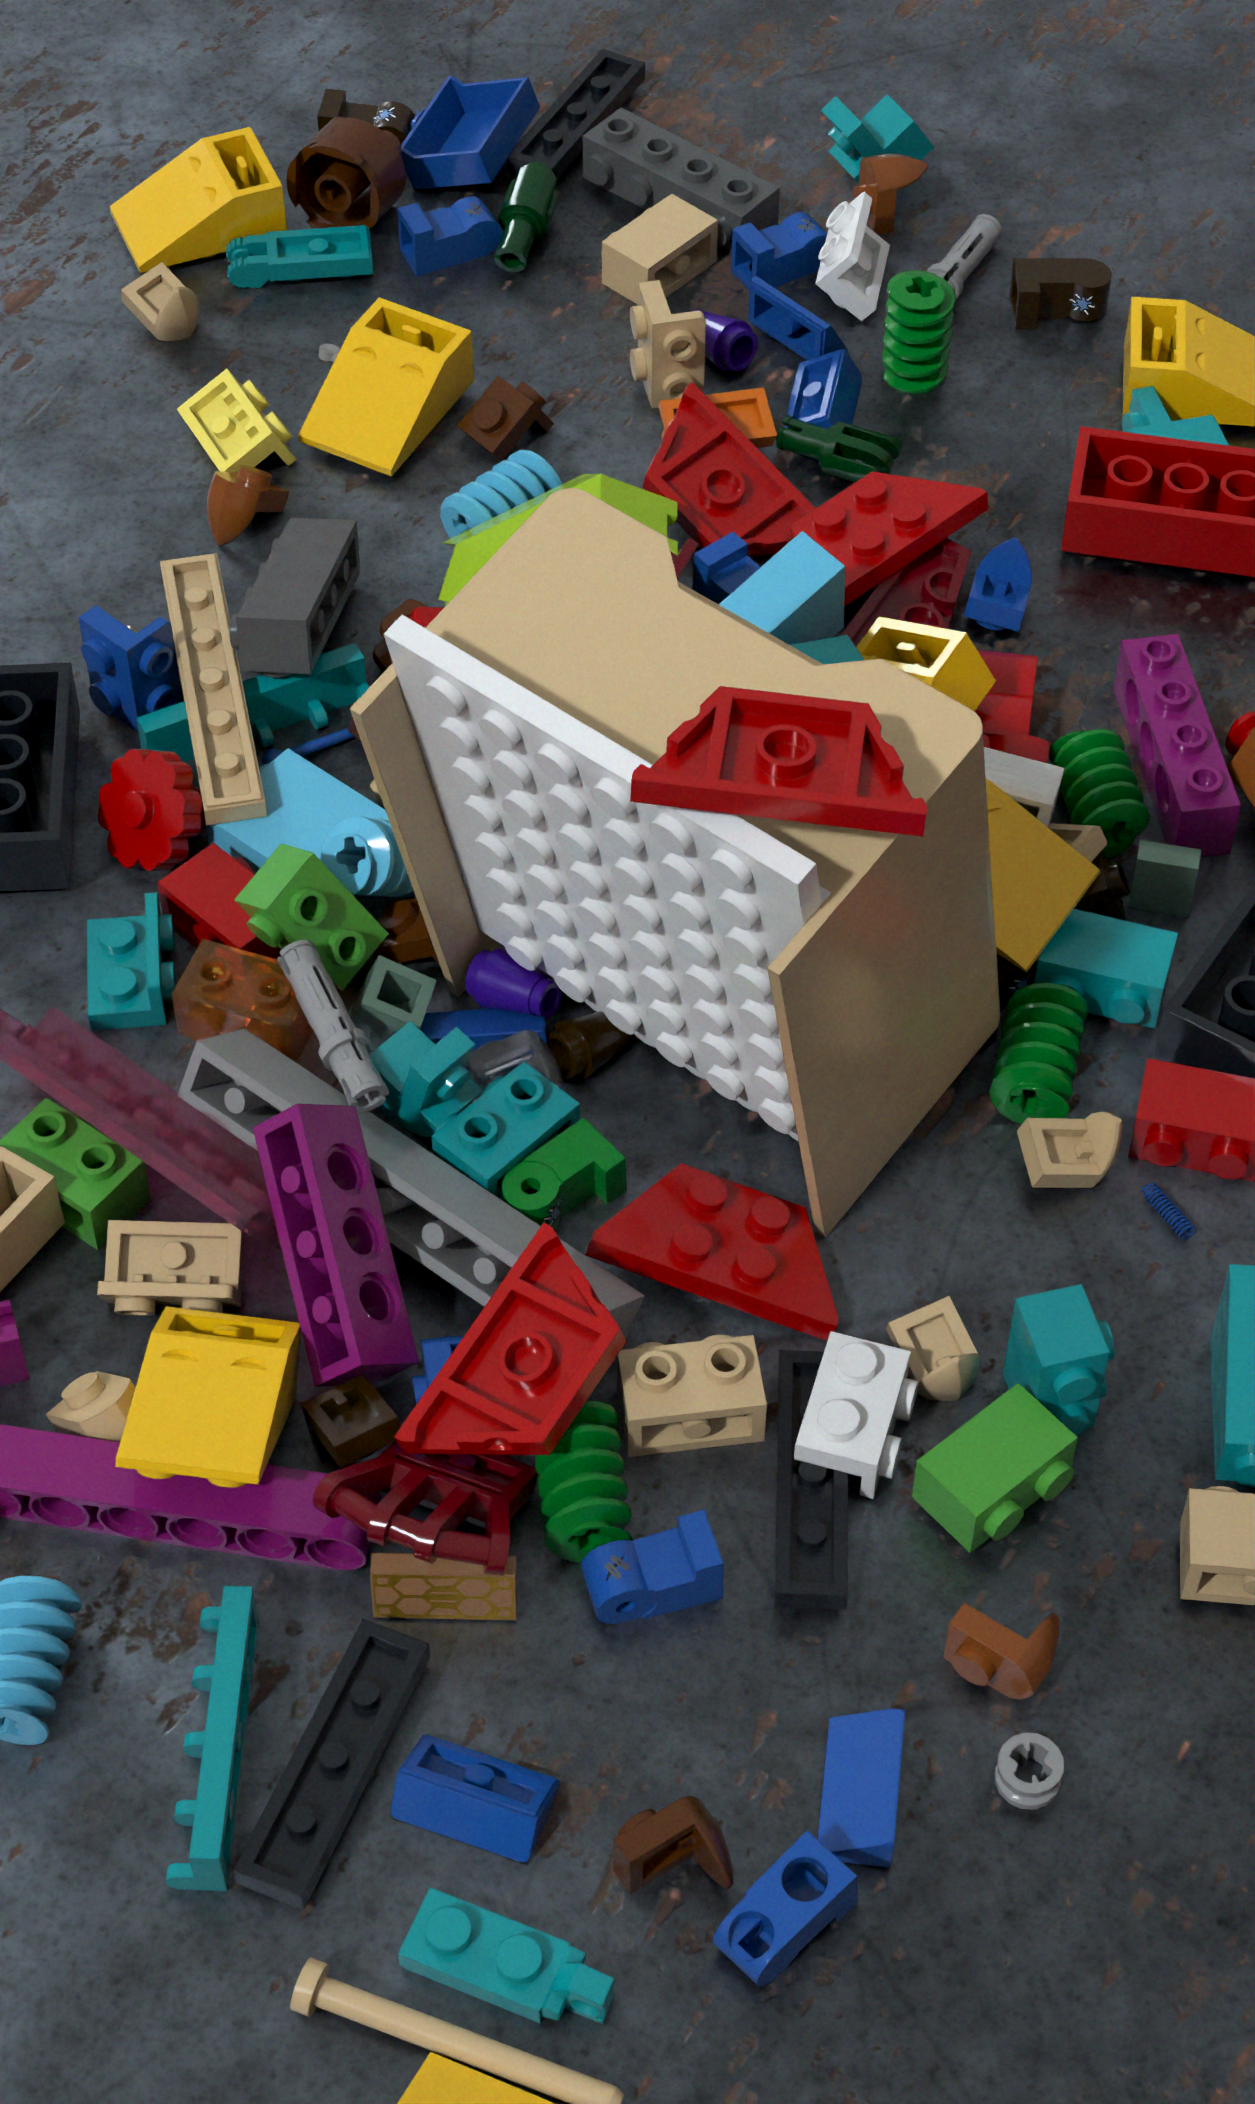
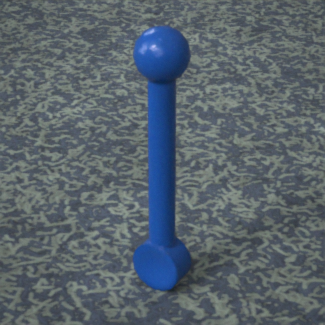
M348 728L289 749L302 757L356 737L348 731ZM269 749L266 751L262 758L263 765L272 762L285 750Z

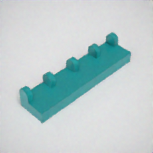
M356 643L320 654L311 674L292 673L279 678L267 677L262 674L242 681L252 736L257 739L261 748L274 745L272 731L310 719L315 729L328 726L327 712L355 703L369 688L366 682L365 658ZM184 701L136 717L142 749L172 751L180 757L182 762L194 759Z
M223 1586L221 1607L210 1606L201 1610L200 1628L207 1632L217 1633L214 1664L199 1665L193 1669L192 1686L201 1691H210L205 1731L189 1732L184 1737L183 1752L190 1757L202 1759L196 1800H181L175 1805L174 1821L183 1826H193L189 1853L190 1863H173L167 1867L165 1883L174 1889L228 1890L260 1622L253 1586Z

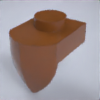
M893 153L879 154L861 159L859 185L853 187V200L862 192L867 193L872 198L867 223L877 235L894 232L897 190L911 185L922 177L928 169L926 162L910 156Z
M240 465L238 472H214L208 491L207 515L209 526L217 545L223 546L240 536L250 525L256 512H283L290 491L271 484L272 475L254 467Z
M963 1603L949 1623L943 1658L952 1664L959 1675L973 1684L979 1686L989 1685L1011 1699L1020 1700L1028 1698L1038 1689L1048 1674L1054 1660L1060 1631L1059 1617L1055 1613L1048 1615L1036 1627L1029 1638L1025 1639L970 1605Z

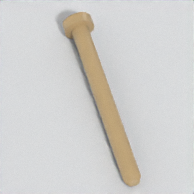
M312 1957L306 1961L297 1979L290 2003V2010L311 2017L317 2007L569 2104L623 2103L624 2094L617 2086L330 1978V1965Z

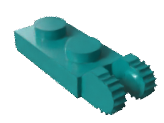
M366 225L271 231L263 235L245 236V238H241V236L239 238L234 237V240H229V244L226 245V257L228 262L231 263L228 265L227 278H229V283H233V286H237L238 289L240 287L244 289L246 287L250 289L260 288L268 280L300 281L312 278H349L356 275L373 274L369 227H366Z

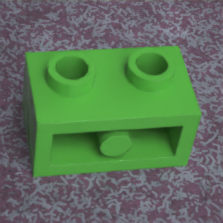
M282 843L234 899L251 917L246 923L247 927L269 946L277 947L278 945L282 950L294 941L304 939L314 942L322 959L321 961L336 989L342 991L389 934L313 852Z
M47 1097L0 1140V1146L55 1177L65 1220L62 1227L97 1250L107 1242L108 1220H130L151 1200L146 1174L147 1165L143 1156L136 1148L122 1140L116 1143L96 1130L93 1123L83 1113L75 1109L67 1111Z
M1017 1383L916 1461L912 1498L971 1553L990 1537L994 1541H999L1006 1537L1018 1525L1023 1517L1024 1510L1042 1497L1045 1501H1049L1065 1489L1074 1475L1072 1464L1078 1437L1022 1385Z

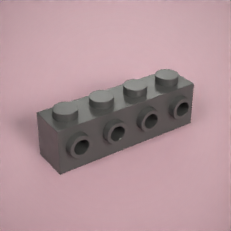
M622 107L582 136L583 178L644 210L653 207L670 194H674L718 220L717 247L729 254L732 252L733 228L750 222L758 231L778 225L780 187Z
M290 518L281 536L274 538L269 558L266 562H261L257 580L253 587L246 589L244 604L239 613H233L230 621V643L232 648L239 649L241 671L261 672L264 676L272 678L285 677L292 673H312L360 574L357 520Z

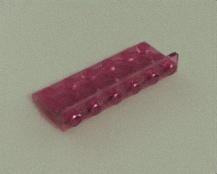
M0 1008L1 1061L236 1228L281 1249L257 1150L177 1096L178 1092L60 1010L50 1008L38 1026L34 1027L31 1024H24Z

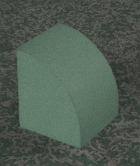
M1140 839L1128 908L1189 918L1199 870L1201 849Z
M379 955L357 991L349 1012V1016L356 1028L365 1032L371 1044L370 1050L377 1049L409 1021L413 1022L419 1029L421 1028L437 980Z

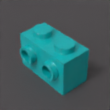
M1073 909L1041 952L1038 959L1035 984L1054 983L1065 985L1077 991L1086 1000L1088 1013L1112 1018L1121 1023L1156 1028L1171 971L1178 933Z
M523 1061L505 1077L499 1076L493 1079L485 1087L481 1096L461 1113L451 1114L441 1122L435 1134L431 1136L433 1154L503 1201L502 1182L505 1175L514 1166L522 1162L525 1157L579 1121L580 1103Z
M1082 1284L1015 1298L1003 1368V1376L1008 1389L1017 1383L1022 1385L1075 1435L1080 1434L1087 1428L1094 1427L1100 1398H1104L1107 1393L1105 1379L1107 1363L1113 1360L1115 1356L1114 1341L1107 1322L1104 1319L1096 1320Z

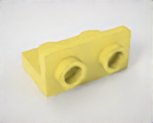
M227 368L177 408L220 472H238L240 465L255 467L274 451L288 467L297 460L286 445V442L293 437L273 411L268 415L264 414L263 410L270 404L250 379L241 385Z

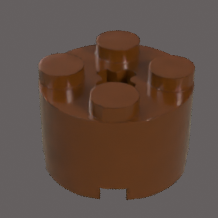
M332 118L304 146L289 165L286 179L287 190L294 207L296 208L300 204L309 216L306 222L313 229L366 225L371 230L399 200L404 191L406 172L400 155L402 147L399 139L393 133L381 131L376 126L360 119Z

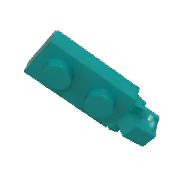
M431 1887L398 1953L399 1965L403 1966L404 1969L538 2023L541 2022L543 2017L559 2021L563 2010L566 2009L603 2024L615 1996V1979L584 1965L586 1953L570 1946L569 1942Z

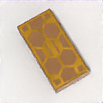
M372 1553L370 1581L373 1618L516 1621L518 1601L516 1556L508 1555L503 1576L484 1573L483 1565L437 1558L431 1564L415 1558L414 1553Z

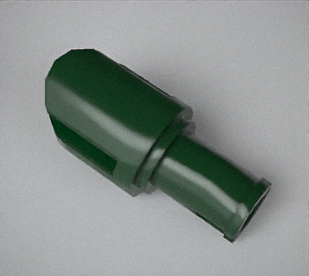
M531 162L520 168L516 179L512 180L508 187L498 215L499 224L504 232L500 245L496 249L494 260L501 269L507 272L515 273L524 270L532 243L545 236L556 207L557 192L555 186L557 180L551 168L542 162Z
M787 415L782 420L783 425L788 426V429L779 426L776 437V447L779 450L790 451L818 460L824 474L851 483L857 482L872 471L891 474L895 462L893 459L899 457L903 447V442L898 438L843 421H838L830 428H825L795 419L794 416Z

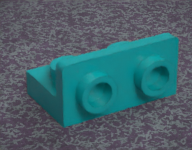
M157 892L145 893V915L87 920L88 1019L91 1031L166 1025V1000L177 999V983L174 961L165 962L164 952L175 951V930L173 915H161Z

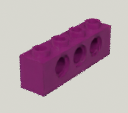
M1179 634L1121 640L1113 691L1166 844L1201 849L1200 857L1230 854L1241 804Z
M297 1103L253 1127L314 1387L338 1386L361 1374L371 1384H375L418 1364L419 1359L356 1106Z

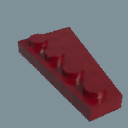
M945 538L880 582L840 636L848 635L855 647H857L878 617L948 629L972 551Z

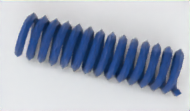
M1149 1183L1142 1188L1141 1192L1145 1191L1143 1197L1152 1205V1208H1155V1211H1158V1214H1161V1218H1164V1221H1167L1166 1223L1173 1227L1172 1230L1178 1234V1237H1181V1240H1187L1194 1234L1195 1225H1192V1222L1169 1199V1196L1160 1189V1186H1157V1183Z

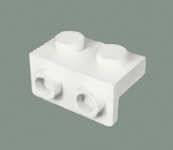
M862 192L850 203L846 201L840 203L830 214L826 222V227L829 228L826 241L818 255V259L821 262L815 283L831 297L836 305L847 309L860 321H863L876 310L890 247L885 240L866 226L872 198L865 192Z
M830 1331L795 1443L794 1459L862 1477L860 1496L874 1499L880 1476L892 1479L898 1463L902 1438L892 1436L897 1419L909 1421L914 1408L919 1381L907 1378L911 1351Z

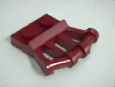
M395 1441L376 1458L327 1474L315 1489L313 1504L316 1509L327 1516L337 1518L341 1515L367 1532V1540L386 1547L390 1542H394L414 1549L415 1558L431 1564L437 1558L483 1565L484 1573L503 1576L510 1544L509 1522L533 1495L538 1473L534 1467L500 1455L410 1454L402 1450L397 1441ZM380 1491L388 1493L378 1504L365 1497ZM418 1504L434 1510L424 1522L408 1516ZM463 1521L485 1528V1536L455 1530Z

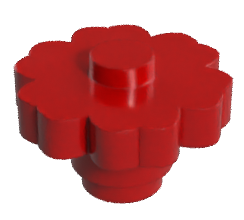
M130 749L123 757L116 759L112 763V783H106L100 788L98 822L101 827L110 831L107 838V849L112 856L118 858L123 867L141 868L147 871H169L176 863H180L187 858L189 852L187 840L201 833L206 827L200 789L192 784L193 772L191 767L182 762L175 752Z

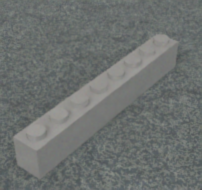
M245 1028L197 1040L177 1094L179 1098L257 1151L253 1127L297 1103L349 1106L344 1094ZM371 1112L357 1113L389 1242L485 1307L541 1226ZM560 1239L575 1264L579 1266L602 1304L606 1306L620 1327L626 1339L645 1295Z

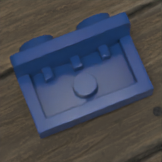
M97 605L78 617L83 641L81 652L87 663L91 685L89 687V695L101 712L106 715L113 714L139 733L136 717L183 702L172 626L169 621L163 617H158L142 630L135 633Z

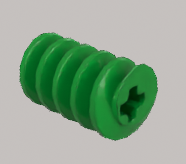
M909 270L898 273L890 279L887 286L889 297L886 302L887 316L884 321L886 332L883 337L885 348L882 353V362L886 369L884 370L883 379L889 386L901 392L912 394L927 393L938 388L947 376L955 295L949 283L934 273L922 270Z
M1109 729L1070 732L1058 738L1050 746L1049 759L1052 765L1064 768L1059 789L1065 800L1071 824L1100 826L1108 843L1102 851L1107 859L1118 856L1130 848L1135 841V837L1139 836L1146 829L1150 820L1149 811L1143 803V794L1137 786L1138 780L1133 769H1131L1130 758L1127 752L1124 751L1125 744L1120 734Z
M1037 983L1020 988L1009 999L1006 1008V1018L1002 1027V1038L997 1051L998 1057L993 1071L994 1077L989 1092L991 1101L996 1109L1015 1123L1022 1125L1027 1118L1067 1117L1070 1107L1066 1102L1070 1100L1074 1086L1072 1081L1077 1073L1076 1061L1081 1052L1080 1041L1085 1031L1083 1022L1088 1014L1087 1002L1077 991L1065 985Z
M600 1401L585 1402L550 1455H535V1468L540 1475L538 1477V1492L542 1498L541 1516L546 1524L544 1527L545 1544L550 1552L556 1556L582 1563L584 1557L598 1546L617 1540H633L630 1533L623 1530L631 1522L632 1512L631 1508L623 1502L628 1497V1484L621 1478L624 1474L625 1463L624 1459L617 1453L621 1449V1436L614 1429L618 1423V1414L612 1405Z

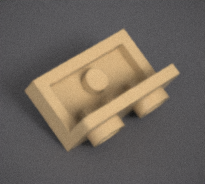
M660 280L638 283V306L630 307L632 333L634 339H638V348L630 349V365L634 381H643L652 409L659 408L660 400L682 398L686 386L692 382L704 393L706 320L703 312L691 311L671 314Z
M108 1220L104 1281H98L97 1295L105 1302L115 1304L114 1313L131 1316L155 1315L156 1305H182L183 1309L223 1313V1307H241L245 1227L242 1224Z

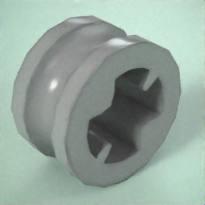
M1023 1732L1009 1738L1000 1749L995 1767V1785L999 1794L1009 1804L1020 1809L1035 1810L1047 1806L1056 1798L1064 1773V1758L1059 1747L1052 1740L1038 1733ZM1028 1759L1040 1763L1043 1766L1040 1776L1043 1781L1039 1782L1036 1775L1032 1776L1031 1783L1018 1779L1016 1777L1018 1767L1016 1761L1020 1760L1023 1767H1026Z

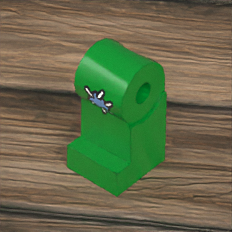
M583 1117L525 1157L522 1162L514 1166L505 1175L502 1182L503 1201L541 1226L544 1222L552 1226L555 1231L563 1215L594 1194L608 1205L627 1192L626 1158Z

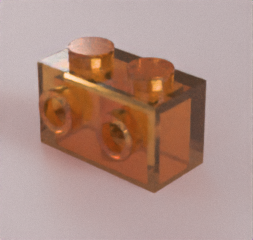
M202 939L172 992L178 1034L188 1036L194 1041L245 1028L294 1062H297L313 1032V1028H311L289 980H287L283 970L280 968L277 959Z

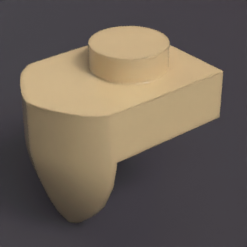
M163 262L121 289V301L158 340H182L189 338L193 333L199 319L197 296L190 288L185 287Z
M1108 1112L1092 1113L1085 1119L1027 1118L1016 1132L1032 1188H1094L1111 1170L1116 1161L1122 1138V1120Z
M950 1296L888 1322L886 1330L894 1347L911 1351L908 1376L912 1380L919 1381L917 1393L920 1396L935 1401H958L968 1391L980 1371L981 1358Z
M99 1371L87 1373L72 1381L61 1394L63 1400L52 1408L46 1416L58 1433L120 1442L136 1387L130 1378Z

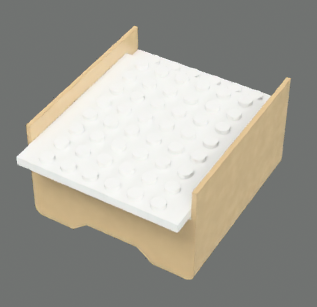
M565 488L552 493L426 628L404 615H401L383 635L393 663L350 708L448 990L459 998L466 990V974L474 957L483 950L494 951L505 946L510 957L523 968L530 971L538 970L555 981L557 986L571 999L581 1003L585 1001L596 1012H604L609 1021L618 1029L630 1035L635 1034L644 1043L656 1047L659 1053L672 1064L678 1067H685L697 1077L706 1079L711 1087L725 1098L736 1100L751 1111H758L760 1117L769 1126L780 1133L789 1134L799 1142L815 1232L826 1238L992 1035L1000 1022L981 719L972 709L883 659L833 664L818 662L678 582L666 536L582 489ZM719 686L869 703L882 726L881 737L886 743L894 747L904 765L902 780L913 799L922 797L927 805L924 836L630 802L632 773L640 764L650 768L666 752L667 737L684 721L696 717L700 712V705Z

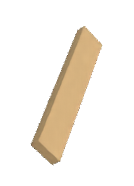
M215 553L160 561L206 826L267 817L265 797L237 653L230 643V617L218 555Z

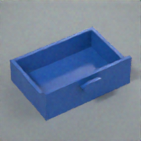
M448 76L427 108L418 111L411 122L412 130L401 144L402 151L400 155L413 189L491 183L540 108L529 77L463 83L454 76Z

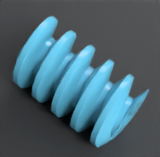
M521 449L512 453L507 460L494 465L491 471L479 475L475 482H470L461 487L459 493L456 492L444 499L440 513L444 529L450 538L455 537L562 485V482L553 467L544 458L530 450Z
M348 817L337 822L327 833L321 847L320 860L352 895L416 898L389 819Z
M17 1576L6 1578L0 1582V1741L16 1745H37L44 1743L49 1735L47 1724L40 1719L50 1717L55 1711L56 1702L48 1692L59 1689L62 1685L63 1676L61 1671L54 1666L65 1664L69 1658L70 1650L68 1645L62 1640L71 1638L76 1632L77 1625L74 1618L68 1614L77 1613L82 1607L80 1596L71 1587L56 1579L41 1576Z

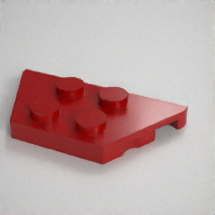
M693 382L686 386L679 407L662 438L661 446L648 468L642 487L649 492L677 501L676 522L695 542L699 543L698 545L702 549L731 532H735L748 544L747 556L750 558L778 553L792 540L790 525L816 508Z
M872 471L790 525L791 538H795L803 531L845 565V607L987 511L988 495L987 491L982 488Z
M719 686L700 705V712L696 717L684 721L667 737L666 752L650 768L640 764L633 771L631 779L630 802L920 837L924 836L927 805L923 798L913 799L902 780L904 765L894 747L886 743L881 737L882 726L869 703Z
M682 1163L595 1230L585 1256L825 1341H828L830 1331L835 1332L838 1324V1314L806 1208Z
M543 1222L399 1428L394 1438L402 1450L410 1454L550 1455L627 1342L620 1327L606 1306L602 1304L579 1266L575 1264L552 1226Z

